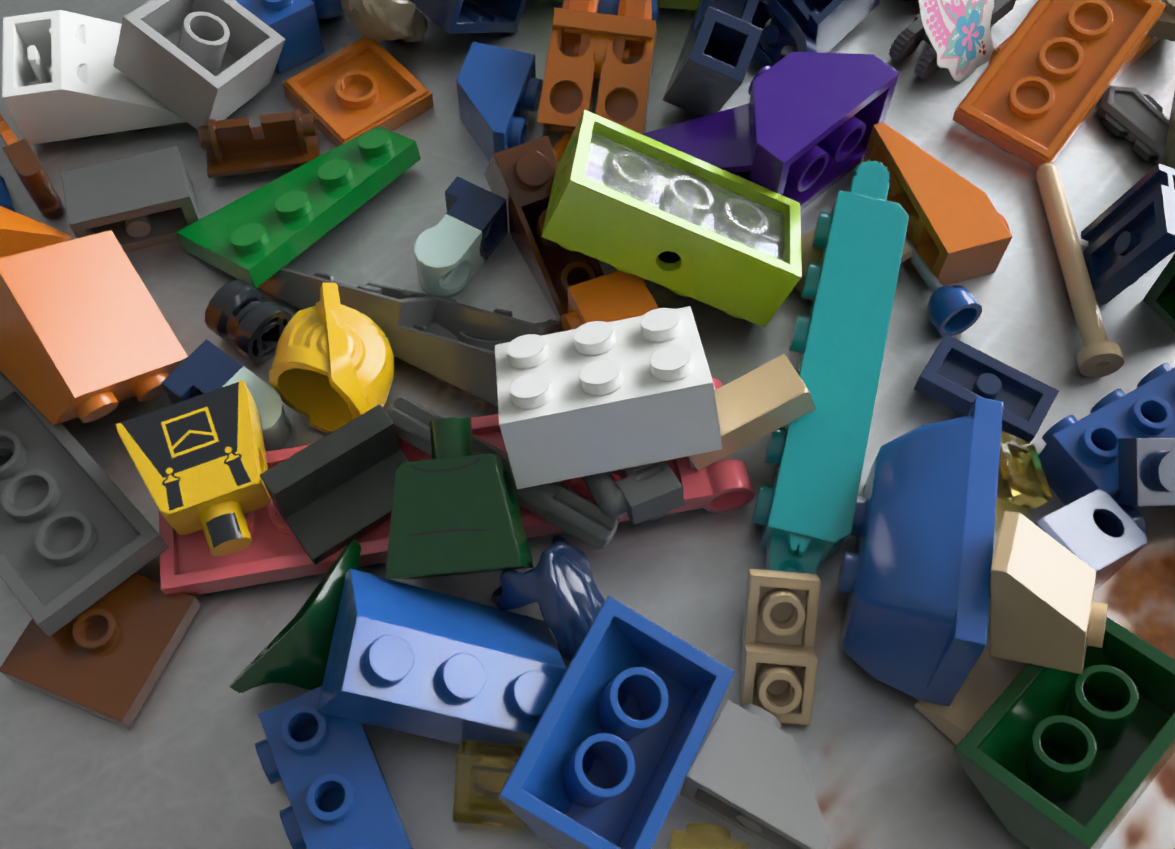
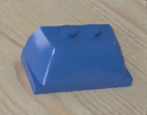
M975 397L968 416L921 425L882 445L867 477L863 497H857L850 534L857 536L855 552H844L837 584V592L848 594L841 642L843 652L874 679L921 701L950 706L986 647L1003 416L1002 401Z

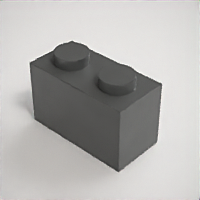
M178 145L60 172L68 221L76 239L112 230L126 253L179 240L175 233L176 231L201 219L193 183Z

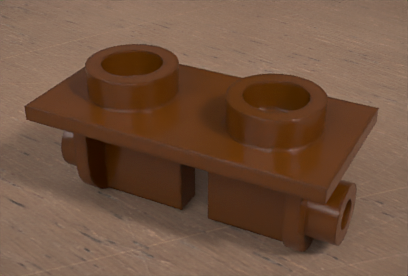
M294 109L292 112L260 115L261 126L258 127L251 126L249 117L217 121L216 119H209L207 126L198 127L201 147L206 149L208 178L295 168L319 157L318 129L313 113L302 114L301 109Z

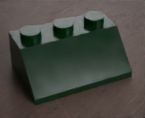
M1107 617L1102 648L1086 647L1082 674L1027 663L954 748L953 755L1007 831L1030 849H1100L1175 752V659Z

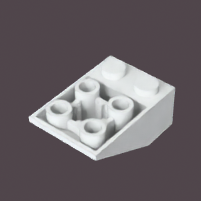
M63 10L3 17L2 98L22 136L29 145L184 123L186 121L113 66L122 24Z

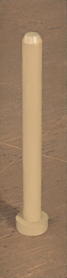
M1043 163L1038 167L1036 179L1083 348L1076 355L1079 371L1082 375L1091 378L1107 376L1118 371L1123 366V354L1119 344L1108 341L1059 170L1052 163Z

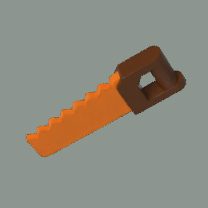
M0 114V136L6 145L3 150L20 181L43 217L55 219L61 216L65 209L39 159L25 138L20 141Z

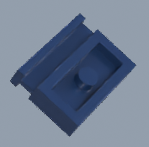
M1158 163L1081 231V239L1089 243V247L1083 251V256L1097 302L1106 305L1175 251V189L1173 184L1175 182V169Z

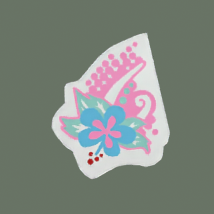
M918 0L922 25L937 53L938 67L948 68L952 78L961 83L974 72L977 66L990 60L994 50L990 30L994 0Z

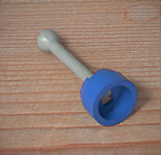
M905 236V240L913 249V257L909 258V261L933 292L927 306L930 321L942 336L945 334L954 336L964 332L980 317L982 313L981 305L972 293L963 286H943L907 236Z

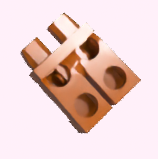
M564 0L563 8H554L553 29L549 43L537 123L542 129L573 133L584 109L593 113L596 80L600 78L595 114L640 134L646 133L649 92L657 33L656 20H652L651 0H620L618 15L597 13L599 0Z

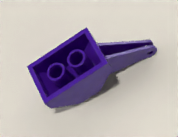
M791 52L772 67L765 66L755 75L748 90L750 95L748 104L646 132L642 135L800 203L801 212L856 168L857 165L862 163L873 125L885 121L900 72L874 54Z

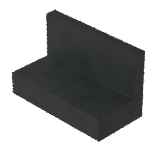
M379 404L260 474L274 506L313 564L316 565L344 548L351 539L356 540L391 518L396 469L398 464L410 461L400 449L393 421Z

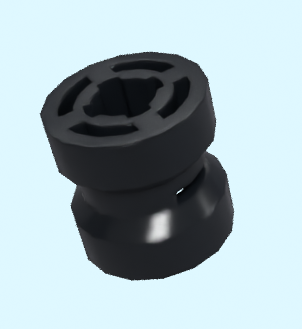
M233 280L225 284L209 301L205 311L207 328L224 340H234L237 351L254 363L265 362L275 356L281 333L292 319V315L276 303L264 302L262 293L244 280Z

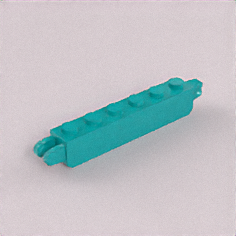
M868 159V162L862 161L861 165H857L848 192L839 190L831 213L820 211L816 223L812 247L822 249L819 264L809 262L800 296L801 298L811 300L808 316L797 315L789 346V351L800 353L796 371L808 388L816 409L771 432L765 463L776 465L772 486L760 485L752 517L753 523L763 525L759 547L767 548L766 570L815 574L819 563L836 555L840 551L842 542L851 534L909 215L899 203L886 201L889 181L891 179L889 177L890 172L887 171L888 167L883 166L882 162L878 163L876 160L870 161Z

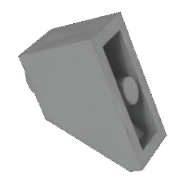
M727 700L686 775L680 795L773 849H827L830 839L794 736L781 730L782 725L780 721L763 708L752 704H744L740 707Z

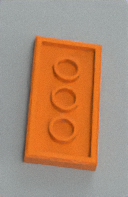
M1038 0L955 109L952 120L1037 168L1043 163L1053 164L1157 22L1167 4L1159 0Z

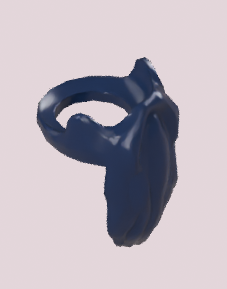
M554 535L552 538L553 545L542 552L535 568L524 573L513 569L503 570L500 574L501 586L493 592L490 598L500 610L516 609L538 602L545 624L553 632L564 657L571 662L605 599L599 590L585 553L569 544L562 536Z

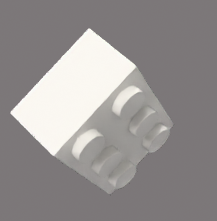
M691 306L678 309L658 308L647 312L643 316L608 323L592 321L573 330L542 336L527 334L519 336L511 342L495 345L499 425L517 489L723 450L714 384Z

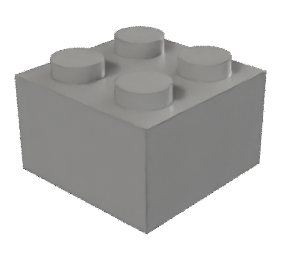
M149 0L123 17L113 66L198 130L199 126H207L209 119H216V121L226 119L270 85L285 38L235 0Z

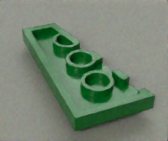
M376 126L175 233L185 251L257 288L421 160L416 141Z

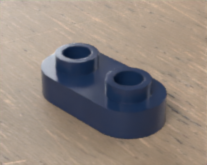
M781 0L759 1L751 24L763 29L753 57L762 68L765 66L772 67L791 52H817V46L812 36ZM771 19L770 24L765 27L767 21Z

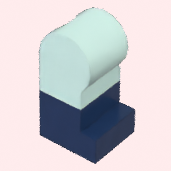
M458 176L445 191L447 213L437 226L428 228L418 235L414 243L419 282L428 293L437 296H450L464 288L508 233L506 199Z
M207 339L161 383L173 405L244 380L260 412L265 452L281 449L290 438L291 425L285 413L280 394L272 386Z

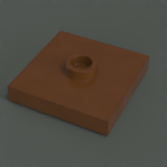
M134 573L50 637L31 619L1 665L0 672L8 679L130 729L198 613L201 604L195 596L185 592L164 595L161 591L160 582Z

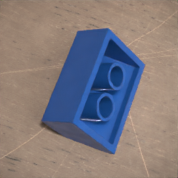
M349 569L345 575L317 712L518 758L567 668L552 634L543 620Z
M608 595L497 797L548 845L555 849H652L735 671Z

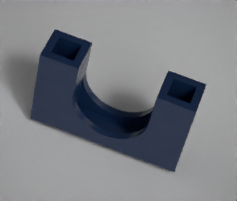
M700 0L662 101L700 117L720 111L743 83L763 29L751 24L760 0Z

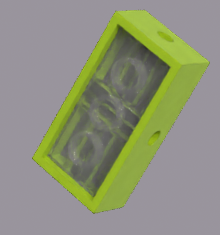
M584 109L557 164L541 237L556 242L567 250L580 252L610 264L623 273L634 274L669 288L680 296L691 297L716 307L734 318H743L766 327L802 277L800 203Z

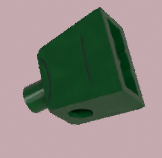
M450 417L430 421L432 460L403 462L398 464L396 469L386 563L387 579L411 580L495 572L505 569L533 568V558L507 460L497 454L474 455L470 418Z

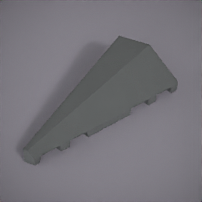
M283 267L257 287L303 310L315 306L316 302L320 301V287L323 283H336L338 285L340 304L359 311L375 322L384 332L385 337L388 338L394 356L494 406H498L495 345L511 342L522 335L536 334L542 336L564 331L562 322L549 319L546 322L531 323L513 318V311L496 308L494 312L457 303L454 299L370 282L366 283V285L353 287L335 282L334 275L316 272L313 276Z

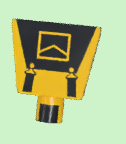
M244 380L116 424L118 434L158 509L179 535H188L203 529L210 553L213 556L231 555L251 545L252 538L244 514L265 507L272 500L260 474L268 470L261 416Z

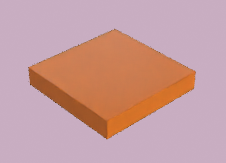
M366 37L282 82L285 96L298 109H301L303 114L313 113L314 120L317 122V129L335 147L376 126L394 131L434 107L432 93L376 40H370Z

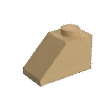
M1004 511L991 566L990 656L1082 674L1086 647L1102 648L1108 604L1093 601L1096 571L1021 513Z

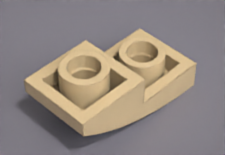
M748 568L741 655L740 707L744 704L756 705L774 715L780 723L811 725L818 660L814 650L821 585L817 574Z

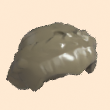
M340 0L342 10L352 25L362 36L370 40L402 39L406 43L424 41V34L428 29L427 19L416 8V4L409 0Z

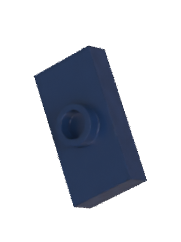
M948 334L944 335L914 387V390L964 416H968L975 397L1002 401L1001 435L1025 448L1029 446L1059 393L1057 389Z

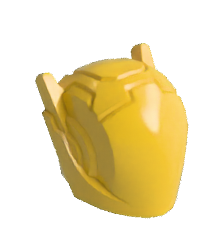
M323 283L320 287V301L316 302V305L298 311L283 329L277 344L275 358L269 370V383L280 394L284 404L308 418V425L310 427L330 434L380 404L382 408L384 407L394 378V354L388 338L385 337L384 332L379 326L359 311L341 305L338 285L336 283Z

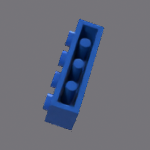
M1169 363L1159 365L1140 380L1135 390L1126 394L1121 388L1116 389L1098 401L1090 410L1091 414L1078 421L1074 415H1069L1054 424L1043 435L1042 439L1046 445L1033 462L1032 467L1065 506L1097 489L1107 492L1116 503H1119L1118 438H1175V367L1172 368Z
M322 686L258 714L266 739L255 743V748L269 783L272 785L282 780L291 806L280 810L279 814L292 849H413L363 723L318 713L317 708Z

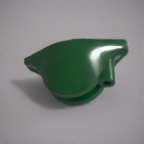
M354 539L349 541L295 617L229 685L230 688L238 693H243L254 687L269 683H287L307 690H313L322 686L345 575L349 569L359 571L361 546Z

